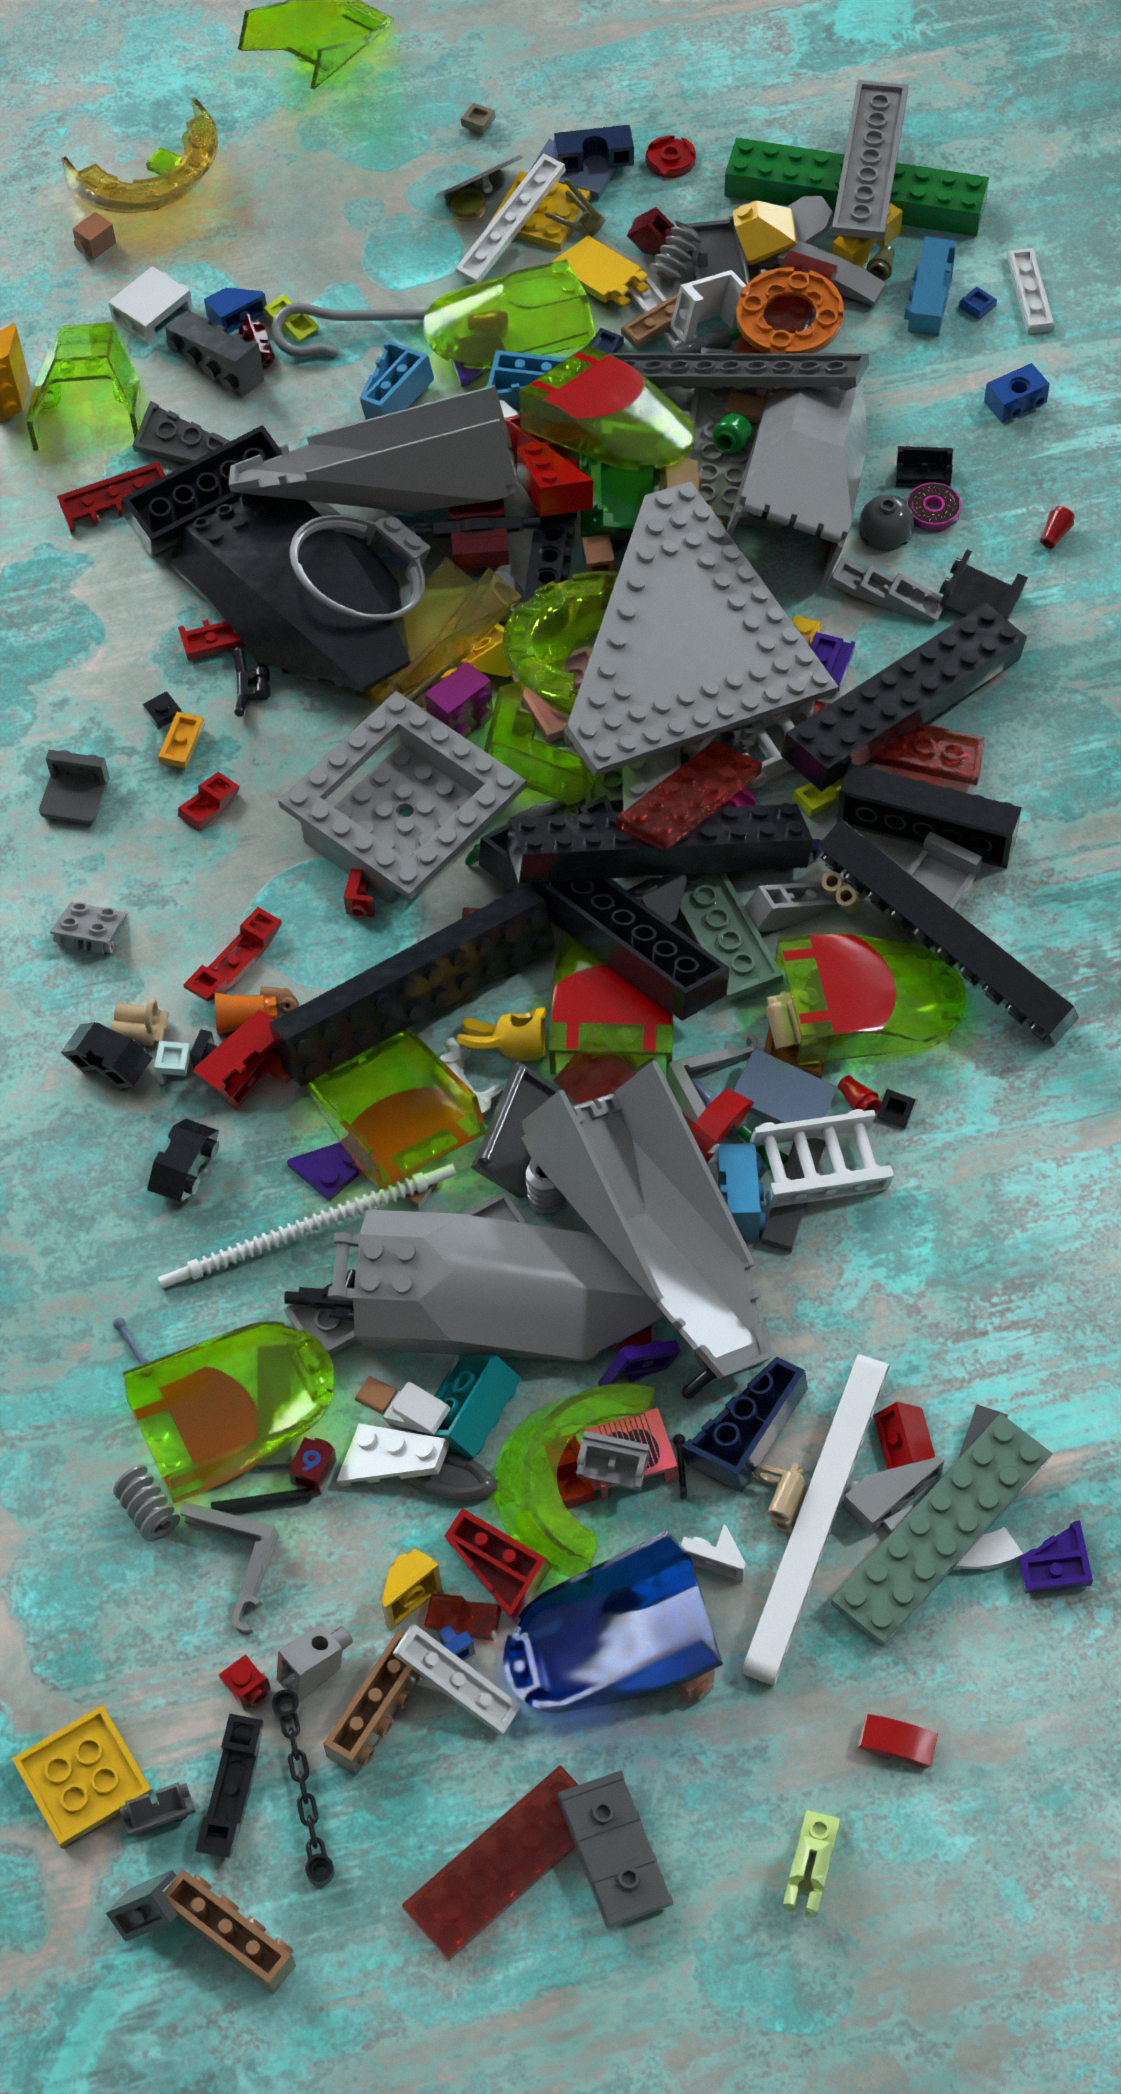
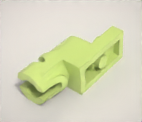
M806 1810L783 1901V1908L794 1914L798 1897L802 1894L808 1897L804 1917L817 1916L840 1818Z

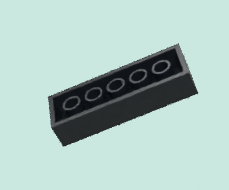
M261 425L123 497V516L150 555L154 556L175 545L183 528L194 522L195 519L207 515L219 506L227 504L243 494L231 492L229 476L231 465L259 454L262 460L266 461L282 455L281 449L266 428Z
M849 763L839 791L837 822L842 819L853 829L924 847V839L931 831L982 856L983 863L1007 869L1016 843L1022 807L1015 806L1009 802L988 799L977 794L972 795L957 791L951 787H941L923 780L906 778L893 772L879 771L866 765Z

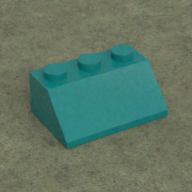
M458 1355L434 1397L446 1403L451 1408L435 1435L415 1430L412 1433L444 1438L450 1444L447 1452L467 1458H475L483 1450L486 1438L492 1428L498 1424L500 1414L507 1402L514 1397L516 1387L522 1378L497 1355Z

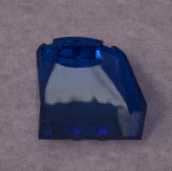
M667 1530L537 1596L519 1614L520 1622L515 1628L513 1635L507 1636L503 1654L504 1673L512 1690L532 1708L549 1713H563L643 1698L672 1689L723 1665L691 1555Z

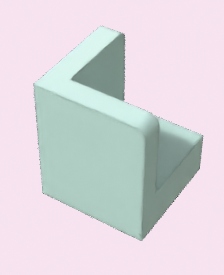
M159 1041L154 1066L159 1085H165L167 1074L186 1076L187 1068L193 1066L190 1058V1043Z

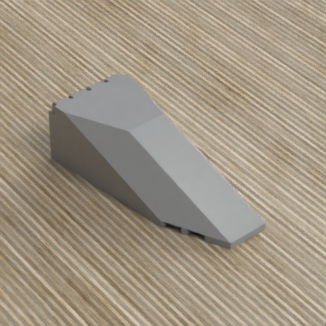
M862 378L857 387L849 390H841L839 387H827L822 390H815L812 387H800L795 390H789L786 387H779L764 407L726 529L732 537L742 511L759 517L765 511L768 512L766 519L788 526L790 520L794 521V529L814 536L817 530L821 531L820 538L832 542L820 586L823 587L828 582L849 533L869 438Z
M495 385L306 436L308 445L289 451L288 445L285 444L280 446L282 455L263 461L259 454L230 466L229 476L231 492L410 513L493 501L508 497L509 494L518 491L514 452L510 449L512 444Z
M657 1060L649 1063L614 1091L615 1094H609L593 1101L571 1106L563 1089L555 1093L522 1121L525 1135L521 1138L529 1155L719 1380L772 1358L766 1321L760 1322L756 1300L761 1297L760 1290L753 1289L750 1268L755 1265L754 1260Z

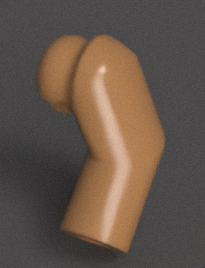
M261 986L260 995L276 997V1004L284 1014L299 1007L297 998L288 988Z

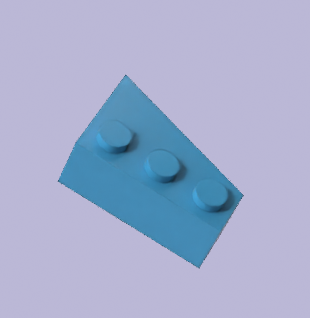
M925 236L919 266L916 265L913 281L916 283L915 285L911 284L909 300L912 303H907L904 319L909 320L908 331L939 336L952 282L956 240Z
M388 340L385 341V350L376 361L377 367L375 372L369 376L359 398L366 420L407 409L434 380L427 354Z
M496 350L487 387L495 385L499 400H504L513 409L531 407L537 387L530 384L536 380L550 386L566 384L576 377L575 359Z
M755 1143L720 1144L717 1149L718 1188L744 1241H759L760 1229H765V1210H760V1201H764L763 1183H758V1174H762V1155H756Z

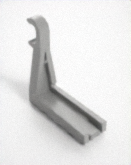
M749 1032L746 1044L749 1045L748 1047L736 1050L732 1047V1042L726 1041L724 1049L669 1063L666 1080L691 1127L706 1109L691 1080L693 1078L698 1079L730 1064L750 1058L754 1048H757V1039L752 1033Z
M184 1501L180 1515L186 1517L185 1523L255 1542L241 1592L232 1615L233 1624L239 1632L244 1634L253 1633L250 1625L242 1624L241 1619L248 1605H254L256 1608L262 1606L261 1601L256 1595L279 1536L273 1525Z

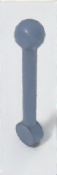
M120 1317L116 1318L113 1321V1327L120 1330L139 1362L138 1367L142 1373H149L152 1369L151 1362L144 1359L125 1328V1320Z

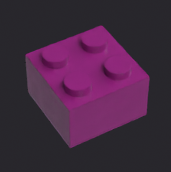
M468 661L425 693L427 712L466 739L471 732L480 725L486 724L493 716L491 680Z

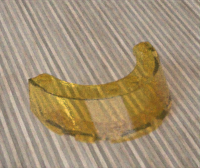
M191 99L195 119L186 122L187 131L182 135L185 153L183 161L177 167L157 177L133 180V183L119 181L118 177L105 172L96 163L77 171L65 156L61 159L67 187L79 200L104 211L139 213L158 210L182 199L204 177L212 165L218 150L216 125L198 99Z

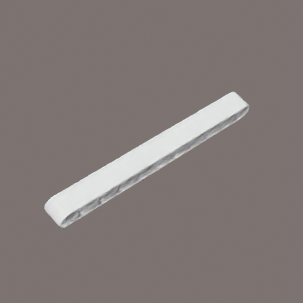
M860 1354L856 1357L742 1669V1675L772 1686H775L844 1497V1491L849 1483L883 1389L890 1364Z

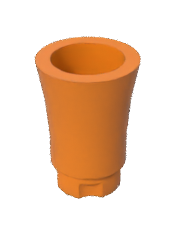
M215 993L217 1035L236 1031L259 1009L272 1019H277L276 997Z

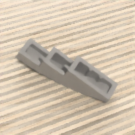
M798 240L797 246L785 250L778 255L780 265L794 267V269L809 273L810 270L819 273L834 284L841 296L874 306L886 287V282L861 267L837 255Z
M843 557L828 582L855 597L879 607L936 623L944 608L939 606L942 600L940 595L898 573L893 578L872 565L865 570Z

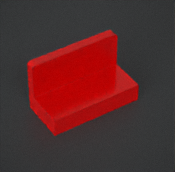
M895 1402L873 1415L887 1470L935 1457L921 1407Z

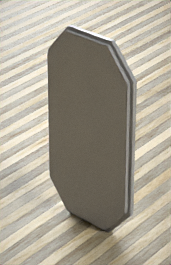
M519 155L450 186L436 193L435 197L445 195L471 182L474 183L479 195L490 193L492 185L487 175L522 159L523 156Z
M803 196L786 207L790 208L793 212L797 240L807 244L827 232L834 217V212L822 196ZM780 253L755 263L753 266L773 267L779 263L778 255Z

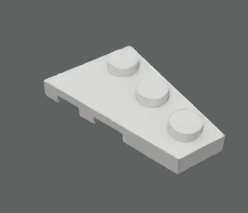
M359 1423L336 1482L340 1487L352 1486V1482L365 1480L368 1483L380 1482L381 1478L395 1476L405 1479L439 1474L450 1444L444 1438Z

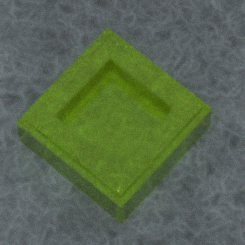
M160 147L146 162L147 170L169 178L181 165L182 159L180 155Z

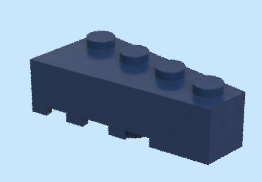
M779 1357L774 1358L747 1384V1388L737 1398L733 1397L725 1405L726 1408L714 1420L710 1419L701 1427L702 1431L692 1440L689 1438L681 1446L685 1463L743 1492L753 1476L754 1468L760 1465L806 1393L808 1385L805 1370Z

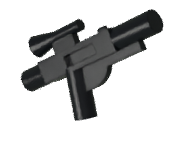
M348 1270L346 1288H354L356 1270ZM332 1283L324 1289L299 1287V1292L285 1291V1304L310 1305V1308L336 1309V1312H329V1318L354 1321L353 1301L328 1298L329 1286H332Z

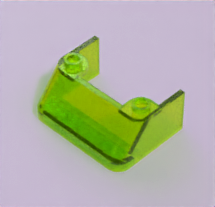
M518 681L500 686L484 751L526 779L527 788L567 804H575L584 800L601 774L594 776L582 757L534 739L536 732L534 718L529 713L519 710L526 682Z

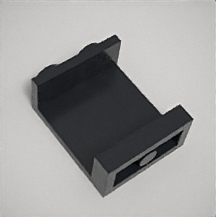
M967 549L962 559L957 557L950 570V573L953 574L952 578L946 577L940 588L939 593L943 594L939 606L965 617L987 603L1008 620L1028 577L1018 573L1012 585L967 565L972 551Z

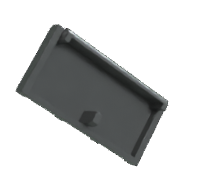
M729 216L727 220L686 224L694 229L702 239L701 243L693 241L692 244L697 248V251H690L695 281L732 270L745 285L750 282L746 256L734 226L733 216Z
M519 1061L514 1063L471 1168L517 1198L525 1197L527 1195L526 1170L532 1157L529 1155L521 1138L525 1135L522 1121L562 1089Z
M622 1771L557 1793L558 1804L607 1929L673 1905V1899L671 1894H669L657 1864L656 1856L651 1849Z

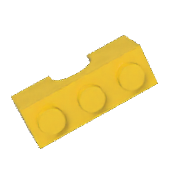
M890 203L884 240L840 235L832 242V254L862 268L868 263L869 251L874 243L880 246H887L901 234L903 211Z

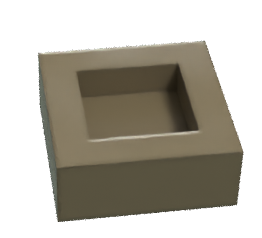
M472 103L461 118V126L484 134L496 118L495 110Z

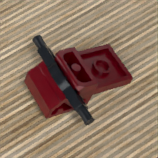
M501 498L493 501L448 507L449 522L432 523L433 525L415 526L416 535L419 537H451L454 569L470 570L476 567L497 568L502 565H509L507 533L541 528L540 517H505L504 500Z

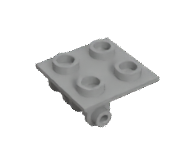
M70 902L51 929L50 934L54 935L53 941L58 943L60 947L80 950L83 945L86 952L91 948V952L106 955V953H112L114 942L110 941V939L127 916V912L116 911L109 907L90 906L83 902Z

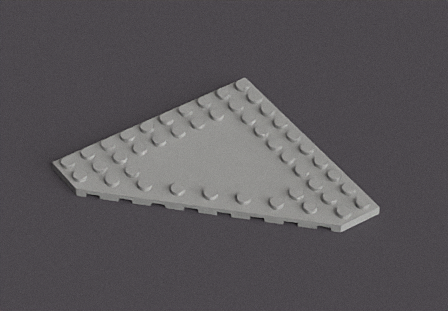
M691 481L644 496L565 729L566 735L594 776L834 695L838 689L836 682Z

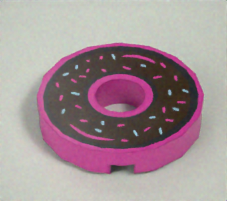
M936 482L924 483L915 487L909 493L906 502L913 511L914 522L917 523V526L931 531L944 530L950 527L951 523L956 522L959 519L962 505L960 496L953 488ZM930 504L938 505L940 508L933 510L928 508L927 506Z

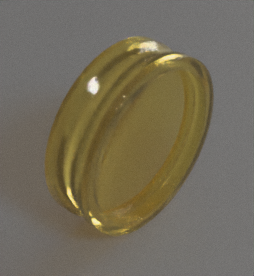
M474 188L459 189L451 195L449 200L451 214L461 221L476 220L486 210L483 193Z

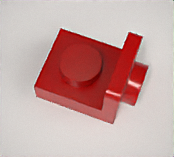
M351 868L343 897L346 914H352L355 917H375L374 897L367 896L368 882H364L363 870Z
M246 1654L218 1674L222 1683L243 1710L250 1704L251 1706L259 1704L265 1699L268 1691L271 1689L268 1678L264 1673L261 1674Z

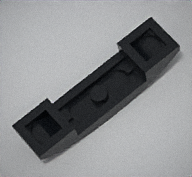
M229 1713L221 1745L223 1752L207 1816L203 1817L195 1849L196 1852L229 1859L232 1855L244 1818L256 1769L264 1722L261 1719Z

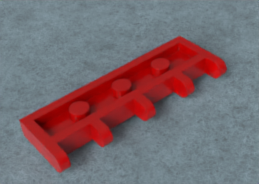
M160 461L58 495L57 501L70 533L76 531L73 522L90 516L92 523L97 524L99 520L96 514L116 507L119 516L123 515V497L165 476Z
M208 619L202 620L204 627L186 631L184 626L178 627L188 661L245 646L226 621L210 625Z

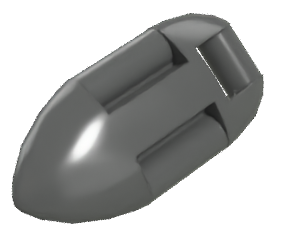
M447 1452L439 1474L406 1478L411 1485L422 1491L454 1500L481 1499L492 1495L498 1489L491 1473L481 1464L471 1458Z

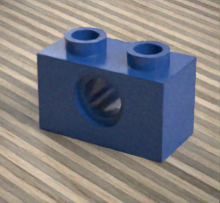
M1030 363L986 383L984 402L1000 422L1003 423L1047 403L1050 384L1038 369Z

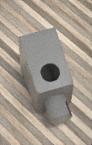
M318 1625L278 1651L276 1680L284 1689L293 1691L298 1696L299 1702H301L341 1668L342 1650L353 1643L350 1633L341 1626L330 1634L324 1626Z

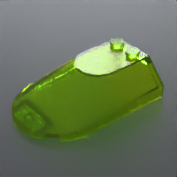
M566 259L513 271L449 291L430 305L425 314L423 324L425 339L437 355L446 361L453 359L464 363L463 367L474 369L492 368L496 350L548 355L586 346L595 335L587 294Z

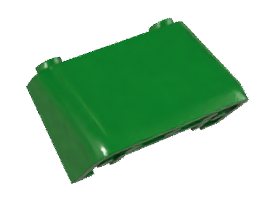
M600 421L584 436L579 452L580 470L593 479V509L580 511L582 538L609 534L611 541H628V533L633 532L644 496L654 493L653 464L659 457H662L665 449L664 441H662V430Z

